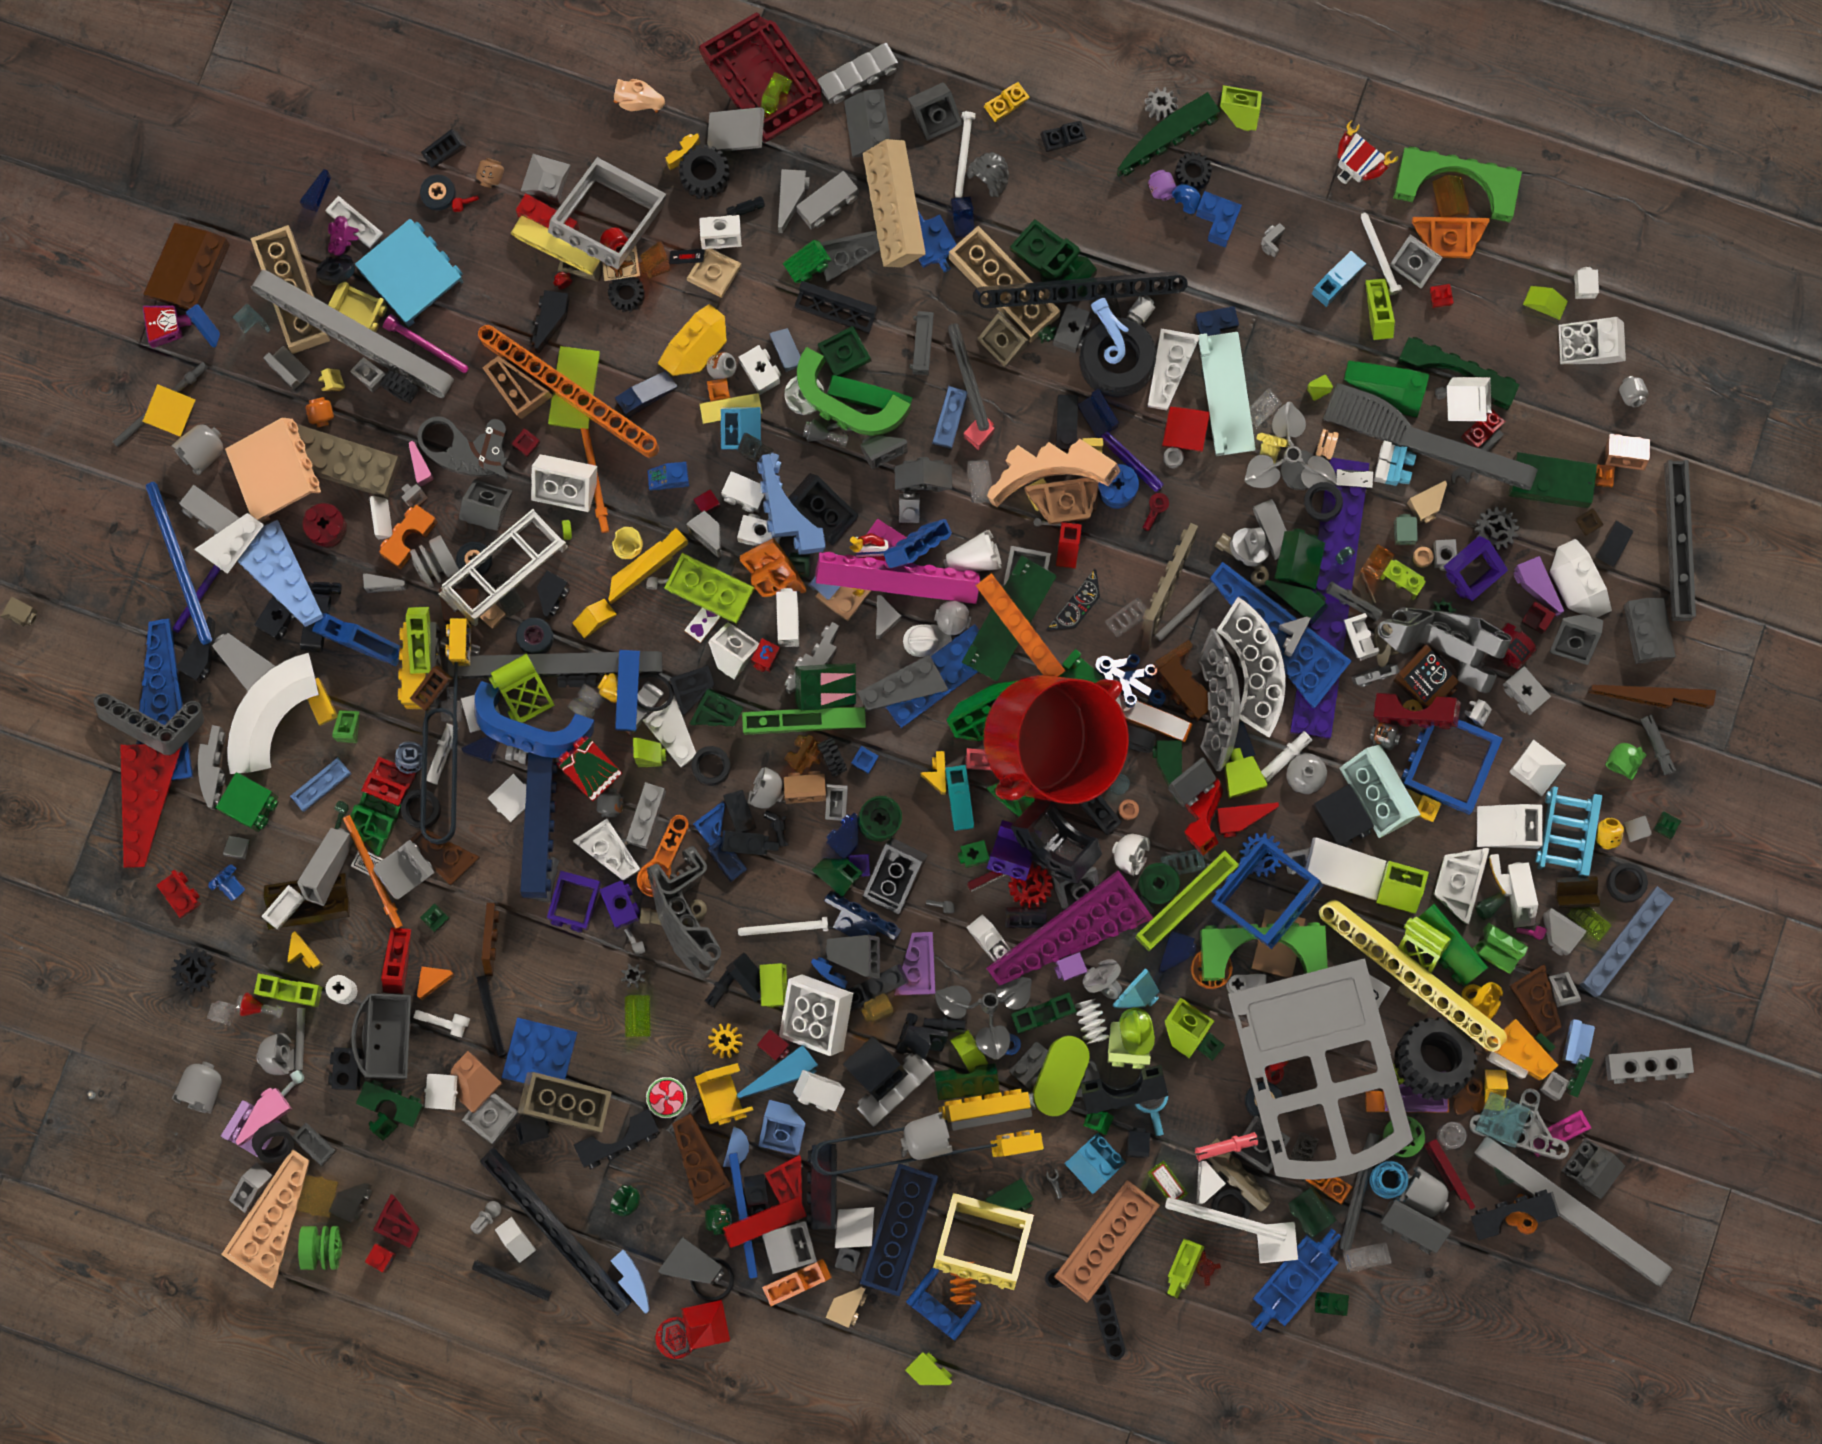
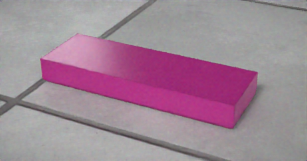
M1579 1110L1547 1129L1553 1138L1567 1142L1591 1129V1126L1582 1110ZM1537 1138L1533 1141V1145L1536 1149H1543L1545 1142L1543 1139ZM1549 1141V1146H1548L1546 1152H1548L1550 1149H1554V1148H1555V1147H1551V1145H1552L1553 1142H1550V1141Z

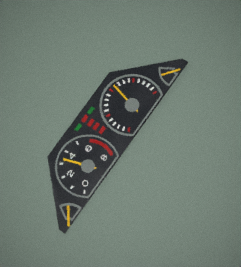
M1095 568L1048 626V631L1076 628L1100 598L1097 570Z

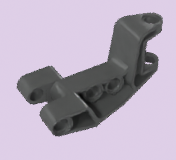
M1406 607L1395 611L1392 619H1385L1377 628L1380 637L1402 654L1422 647L1423 643L1428 644L1455 668L1458 681L1484 693L1491 691L1497 676L1494 671L1486 667L1485 663L1482 662L1485 652L1496 658H1504L1512 640L1510 635L1482 618ZM1399 613H1404L1407 616L1405 622L1399 620ZM1384 624H1388L1392 627L1391 634H1388L1384 631Z
M693 846L682 850L683 858L687 864L684 871L679 870L677 875L673 873L668 878L662 868L656 863L647 868V873L658 918L673 951L697 978L705 979L710 975L714 965L720 958L721 949L709 928L700 927L683 897V894L700 883L707 870V865ZM671 906H678L681 911L675 912ZM682 923H688L691 927L684 926ZM709 952H712L715 958L712 959ZM699 964L706 965L708 970H701Z

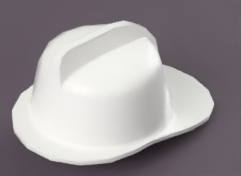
M938 625L912 626L906 631L903 638L906 651L916 657L932 656L952 641L951 635L942 632Z

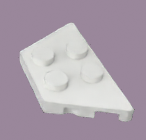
M1489 848L1453 853L1443 857L1433 895L1467 925L1471 918Z

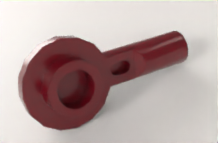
M1155 493L1150 498L1149 506L1151 511L1142 527L1146 531H1150L1157 515L1166 511L1169 506V499L1163 493Z

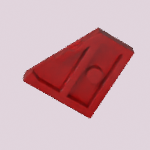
M800 1155L764 1173L779 1203L797 1196L802 1201Z

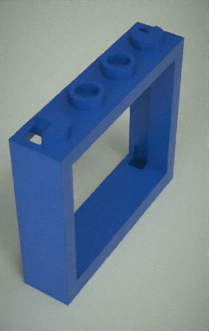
M1458 720L1457 728L1490 741L1467 800L1462 802L1412 780L1435 726L1431 725V728H1425L1424 733L1420 731L1416 743L1419 745L1416 751L1412 750L1408 761L1411 762L1409 769L1405 768L1402 773L1401 780H1403V785L1409 790L1470 815L1503 738Z
M1262 838L1257 845H1253L1252 852L1240 861L1238 869L1227 877L1225 885L1216 891L1217 894L1211 902L1216 908L1272 950L1320 891L1323 884L1317 877L1269 841ZM1269 852L1308 881V883L1264 935L1229 909L1225 903L1264 855Z

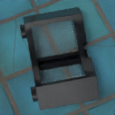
M1035 799L1011 825L1017 841L1022 848L1026 847L1032 854L1031 858L1043 869L1047 867L1054 871V875L1063 880L1078 883L1102 856L1098 838L1088 836L1071 826L1062 817L1052 801Z

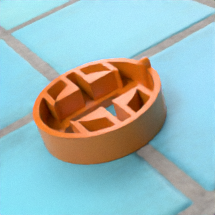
M1201 951L1195 955L1191 963V975L1194 981L1206 989L1222 987L1227 983L1232 974L1233 966L1229 958L1225 968V978L1222 983L1216 985V981H1208V985L1202 983V971L1198 970L1199 967H1202Z

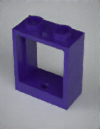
M1478 536L1443 566L1447 572L1446 577L1457 587L1455 589L1457 594L1461 598L1465 597L1471 601L1508 571L1491 542L1481 536ZM1482 554L1491 569L1471 586H1468L1460 571Z
M560 870L547 919L551 920V924L563 927V924L571 926L570 929L581 933L583 929L588 931L602 883L598 880ZM565 882L593 890L584 923L556 916Z

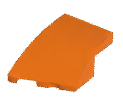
M774 538L740 555V561L751 573L752 586L762 597L776 595V592H781V589L791 588L793 591H800V593L806 592V587L798 572Z

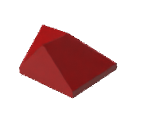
M722 1300L681 1309L689 1350L730 1341Z

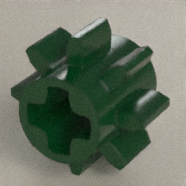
M1442 598L1439 604L1436 601L1433 603L1435 609H1432L1433 611H1440L1445 608L1446 612H1456V609L1451 607L1452 601L1447 603Z

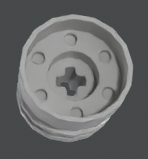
M441 535L429 540L431 550L428 552L420 545L419 548L422 552L420 556H418L415 549L410 550L412 563L420 578L428 584L429 588L434 586L431 580L432 576H435L438 583H441L440 572L443 571L450 578L459 571Z

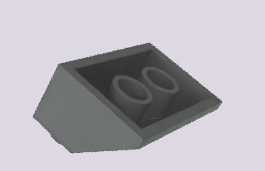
M883 89L863 91L844 100L852 158L863 157L864 152L885 139H890Z
M1643 598L1628 601L1624 605V611L1635 664L1675 658L1676 655L1664 598Z
M1397 1200L1389 1202L1379 1221V1224L1383 1225L1382 1229L1390 1234L1394 1232L1400 1234L1401 1240L1408 1244L1414 1242L1420 1245L1419 1250L1429 1255L1431 1252H1438L1451 1232L1445 1226Z

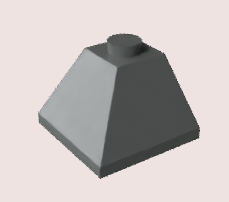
M878 435L876 437H867L861 444V450L872 470L908 452L906 439Z
M1585 614L1563 618L1549 653L1588 665L1602 634L1603 620Z
M1091 867L1078 883L1056 877L1054 871L1050 872L1054 890L1063 911L1100 884L1097 869Z

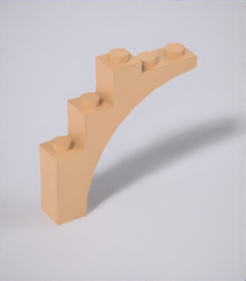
M1081 439L1071 445L1067 454L1048 442L1046 446L1039 450L1037 457L1017 445L1014 450L1009 452L1005 460L1009 468L1004 470L999 481L991 486L987 497L991 504L998 507L1020 487L1037 479L1064 474L1091 478L1109 487L1121 471L1116 462Z

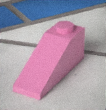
M269 1088L261 1094L262 1098L257 1101L235 1141L237 1145L242 1146L253 1138L254 1133L260 1127L277 1121L292 1110L279 1089L274 1088L272 1090V1088Z

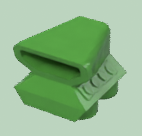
M1488 923L1484 927V939L1478 942L1472 949L1482 959L1511 974L1518 961L1526 954L1528 946L1493 924Z

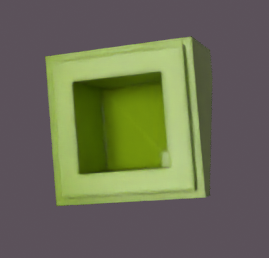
M1327 375L1313 380L1307 386V391L1314 401L1327 395L1333 389Z

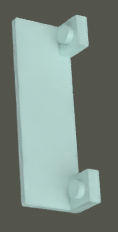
M1238 332L1207 336V333L1199 334L1198 339L1215 455L1222 456L1255 451Z

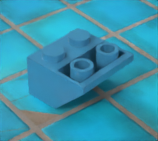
M720 407L721 449L761 448V407Z
M1096 1133L1064 1164L1094 1194L1126 1162L1099 1133Z

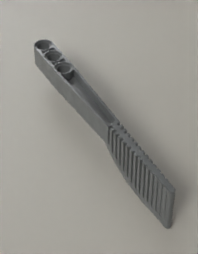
M1336 383L1323 420L1374 437L1375 439H1380L1381 441L1391 442L1396 446L1407 447V450L1525 490H1531L1538 472L1533 466L1413 428L1401 412L1385 400Z

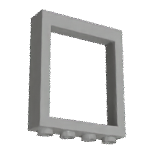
M597 157L551 218L548 233L618 270L663 208L666 194ZM595 181L650 209L619 253L564 224Z

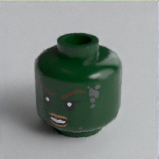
M726 1204L709 1206L710 1209L705 1211L706 1229L713 1231L714 1235L725 1234L723 1227L733 1224L731 1209L727 1208Z

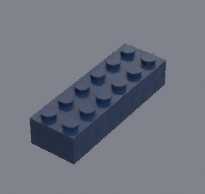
M898 1164L860 1284L900 1297L938 1176Z

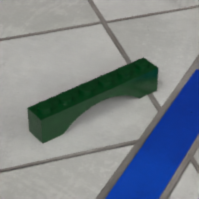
M1408 337L1398 359V364L1414 371L1426 368H1442L1458 372L1465 377L1490 378L1491 404L1508 411L1520 385L1516 383L1515 379L1499 376L1492 369L1485 370L1474 361H1464L1460 359L1459 355L1455 353L1448 354L1436 345H1427L1420 338Z

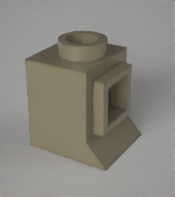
M11 597L0 617L4 620L10 619L25 627V625L30 626L34 624L37 618V610Z

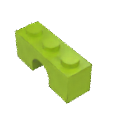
M259 973L254 994L257 996L317 1008L322 993V987L319 985L299 981L294 982Z

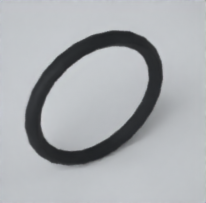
M646 673L639 676L638 682L647 677H655L662 680L668 686L670 695L667 702L659 707L646 706L638 698L637 705L648 711H660L668 707L674 696L671 683L665 677L656 673Z
M716 1257L711 1258L725 1266L730 1276L729 1286L723 1294L717 1297L704 1296L696 1288L695 1282L690 1281L694 1293L699 1298L710 1302L725 1298L732 1290L734 1284V1274L731 1267L724 1260Z

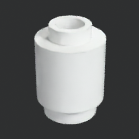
M1139 296L1129 309L1127 319L1133 320L1139 325L1141 323L1144 324L1155 309L1154 301L1148 296Z

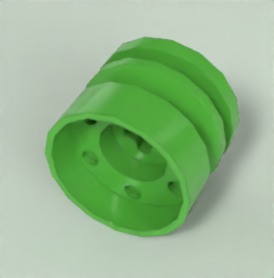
M302 1226L298 1243L300 1269L316 1270L318 1260H320L323 1270L328 1269L329 1263L331 1270H338L342 1255V1239L339 1226H332L330 1232L328 1226H323L321 1235H319L317 1226Z

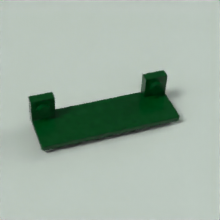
M1022 555L1003 589L1029 623H1031L1048 593L1056 575ZM993 608L969 647L962 663L994 681H998L1019 642Z

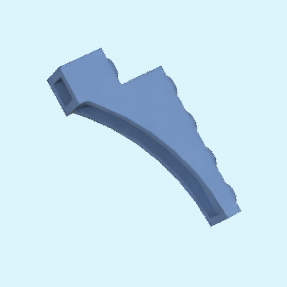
M770 454L762 455L759 460L760 462H757L758 473L762 474L763 479L760 482L761 492L765 493L766 498L763 506L765 513H768L769 520H767L768 533L771 532L772 538L796 535L794 537V547L798 549L799 555L823 552L825 549L823 528H817L792 505L777 480Z

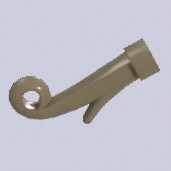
M1223 533L1215 547L1234 556L1230 549L1231 538ZM1263 564L1250 566L1255 569L1251 574L1252 583L1259 587L1265 586V581L1269 580V573ZM1261 575L1262 580L1257 579L1256 576Z
M698 899L693 900L689 904V908L696 920H702L707 912L706 904ZM695 905L701 907V911L698 914H695L693 911ZM641 907L640 924L652 923L661 925L657 910Z

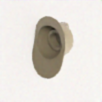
M1384 624V631L1391 634L1392 628ZM1377 625L1374 633L1375 648H1379L1377 654L1378 665L1384 667L1390 656L1397 655L1400 652L1396 651L1380 637Z

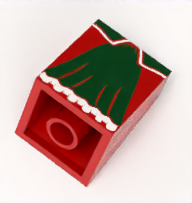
M585 736L584 738L580 737L574 742V748L570 752L565 751L558 758L559 762L557 765L587 798L594 801L622 772L589 737Z

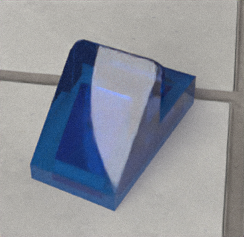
M971 196L951 198L955 238L966 237L975 229Z

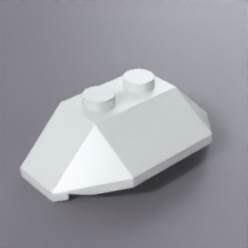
M1576 539L1557 547L1549 573L1567 608L1579 614L1595 618L1611 612L1612 608L1607 588L1588 551Z

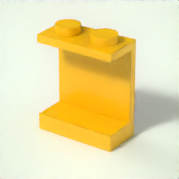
M738 1063L710 1070L695 1077L710 1124L719 1122V1125L731 1122V1118H734L735 1121L747 1117L746 1113L753 1111L752 1106L742 1109L740 1101L736 1096L737 1092L731 1075L740 1071Z

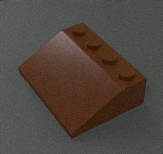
M174 223L143 295L170 306H176V308L183 311H188L196 304L202 309L229 249V242L225 237L212 232Z

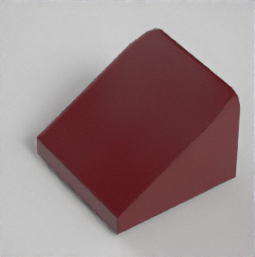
M711 489L693 499L700 512L705 511L709 514L721 507Z

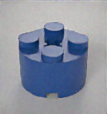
M1118 464L1121 472L1109 487L1098 482L1099 498L1107 506L1114 509L1128 506L1135 499L1139 487L1138 477L1133 468L1123 464ZM1119 483L1121 489L1118 490L1115 484Z

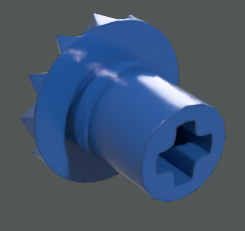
M228 865L221 870L208 885L211 890L219 887L218 889L231 901L235 900L245 890L236 877L232 875L236 870V867L233 865Z

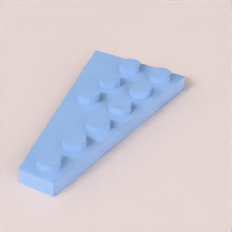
M276 520L263 526L237 562L305 627L324 618L280 523Z

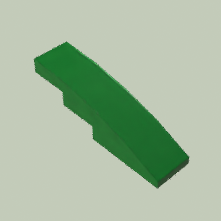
M835 375L831 376L827 391L829 396L879 411L886 407L892 395L899 397L909 404L912 401L910 396Z

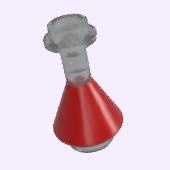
M248 992L244 996L239 995L236 1003V1011L240 1012L242 1017L262 1012L274 1015V1020H277V1018H282L284 1007L280 1006V1004H277L276 1007L264 1005Z

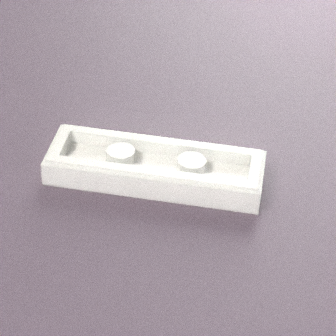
M339 196L325 210L334 219L337 216H344L347 219L348 226L359 230V232L353 233V235L358 236L359 240L369 249H372L384 235Z

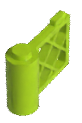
M527 653L491 672L492 677L489 680L494 689L498 687L511 709L508 711V714L512 720L523 723L555 706ZM535 677L538 682L536 689L525 688L527 681ZM513 688L520 690L517 700L509 698L506 692ZM524 691L534 694L531 703L521 701ZM537 695L544 696L548 700V703L542 706L534 705ZM519 704L529 707L528 713L522 717H519L517 713Z
M1417 916L1414 919L1409 918L1404 926L1406 929L1405 935L1398 948L1408 956L1418 955L1421 966L1426 970V967H1429L1428 971L1432 974L1439 959L1450 944L1451 938ZM1407 941L1415 945L1416 951L1408 953L1405 945ZM1429 953L1435 958L1432 963L1425 964L1422 954ZM1409 971L1410 976L1416 978L1415 974Z

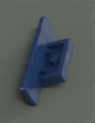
M830 891L824 899L826 903L841 910L833 928L850 937L875 936L877 931L896 940L902 931L896 924L881 919L878 914L863 909L860 904L845 899L844 896H840L837 892Z

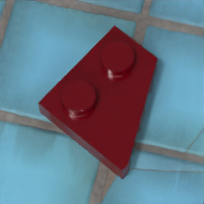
M390 1194L373 1231L412 1248L420 1228L395 1195Z

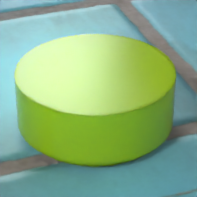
M562 520L563 540H571L570 521Z

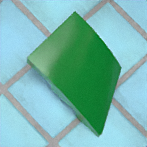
M363 792L360 803L353 807L351 818L362 841L371 847L376 856H380L401 811V804L396 806Z

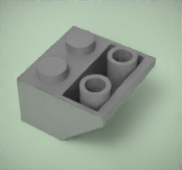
M806 1221L778 1228L762 1235L772 1274L817 1262Z

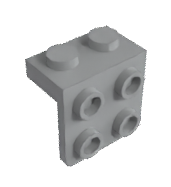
M411 840L407 841L373 867L374 872L394 899H400L435 873L432 870L431 863L423 858L419 847L412 843Z

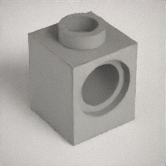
M1456 539L1435 540L1433 543L1434 568L1446 571L1443 566L1457 555ZM1443 551L1449 553L1450 559L1444 560L1440 553Z

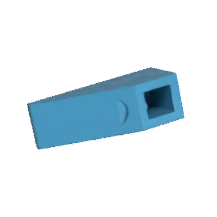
M1350 251L1314 287L1312 295L1327 307L1366 263Z

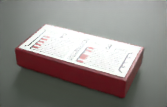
M992 870L969 881L967 886L970 892L1005 876V874Z

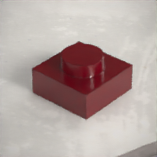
M525 428L512 442V445L527 457L540 444V440Z

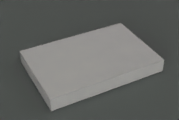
M759 107L711 112L709 115L707 139L709 149L714 146L717 152L719 150L723 152L762 148L765 109Z

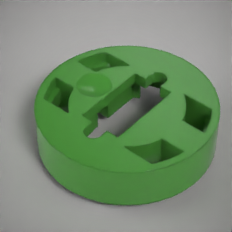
M1407 1116V1119L1411 1121L1409 1126L1415 1146H1405L1401 1150L1406 1151L1404 1154L1396 1153L1393 1155L1398 1158H1410L1416 1155L1422 1149L1425 1142V1132L1422 1125L1416 1119ZM1391 1121L1384 1129L1383 1139L1394 1131ZM1417 1127L1421 1132L1419 1137H1417V1132L1415 1130Z

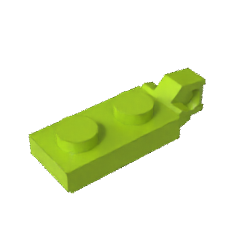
M1185 1238L1183 1239L1168 1274V1283L1171 1285L1167 1294L1178 1298L1182 1289L1185 1290L1204 1246Z

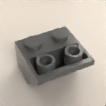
M1585 1138L1561 1171L1586 1191L1602 1199L1625 1168V1165L1613 1153Z

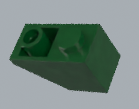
M823 858L812 869L817 876L842 897L853 888L863 874L848 859Z

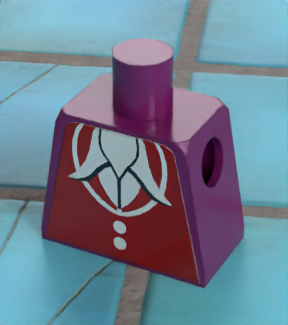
M142 306L148 343L152 348L182 338L181 327L192 325V321L186 314L179 315L176 306Z

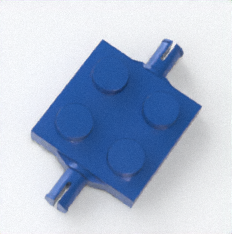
M918 211L926 255L918 258L923 268L930 264L939 263L945 273L951 269L946 258L949 256V251L957 244L940 215L924 220L920 211Z

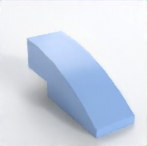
M622 1250L611 1260L624 1276L618 1283L643 1312L647 1314L650 1311L644 1282L633 1260L625 1250Z

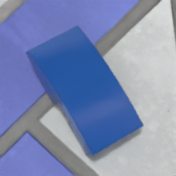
M818 957L817 960L812 959L813 967L823 978L836 987L846 990L848 981L845 980V976L836 972L833 975L830 974L832 966L829 965L830 961Z

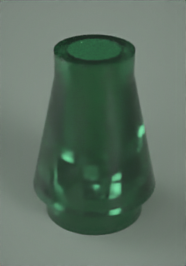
M1498 892L1491 897L1479 901L1477 906H1475V910L1483 920L1491 919L1506 902V898L1502 893Z

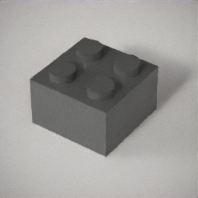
M1255 1115L1241 1136L1255 1132L1257 1138L1250 1139L1249 1141L1258 1140V1145L1243 1148L1240 1152H1232L1267 1174L1273 1167L1261 1118ZM1281 1132L1284 1146H1286L1290 1137ZM1272 1141L1275 1154L1282 1152L1280 1141Z

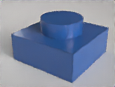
M861 746L851 765L869 774L879 756Z

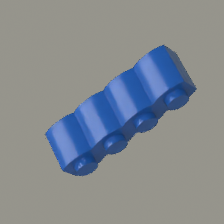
M942 519L922 525L918 531L912 532L906 539L898 541L896 546L888 548L884 553V557L889 568L912 563L918 556H922L929 549L938 546L940 541L948 539L952 532L947 520Z

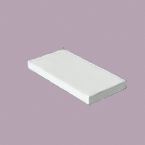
M1313 838L1305 869L1317 877L1322 884L1371 900H1377L1386 861L1319 838Z

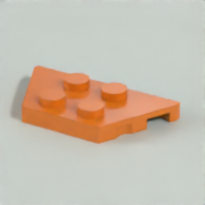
M1413 217L1412 223L1422 243L1441 257L1470 259L1489 223V218Z

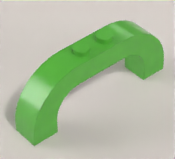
M805 348L797 367L798 385L805 400L811 407L820 412L819 415L828 421L833 419L837 422L836 425L844 430L849 428L862 435L877 436L893 431L909 415L912 409L911 404L895 395H892L882 411L873 415H866L825 394L817 386V376L825 363V358L810 348Z

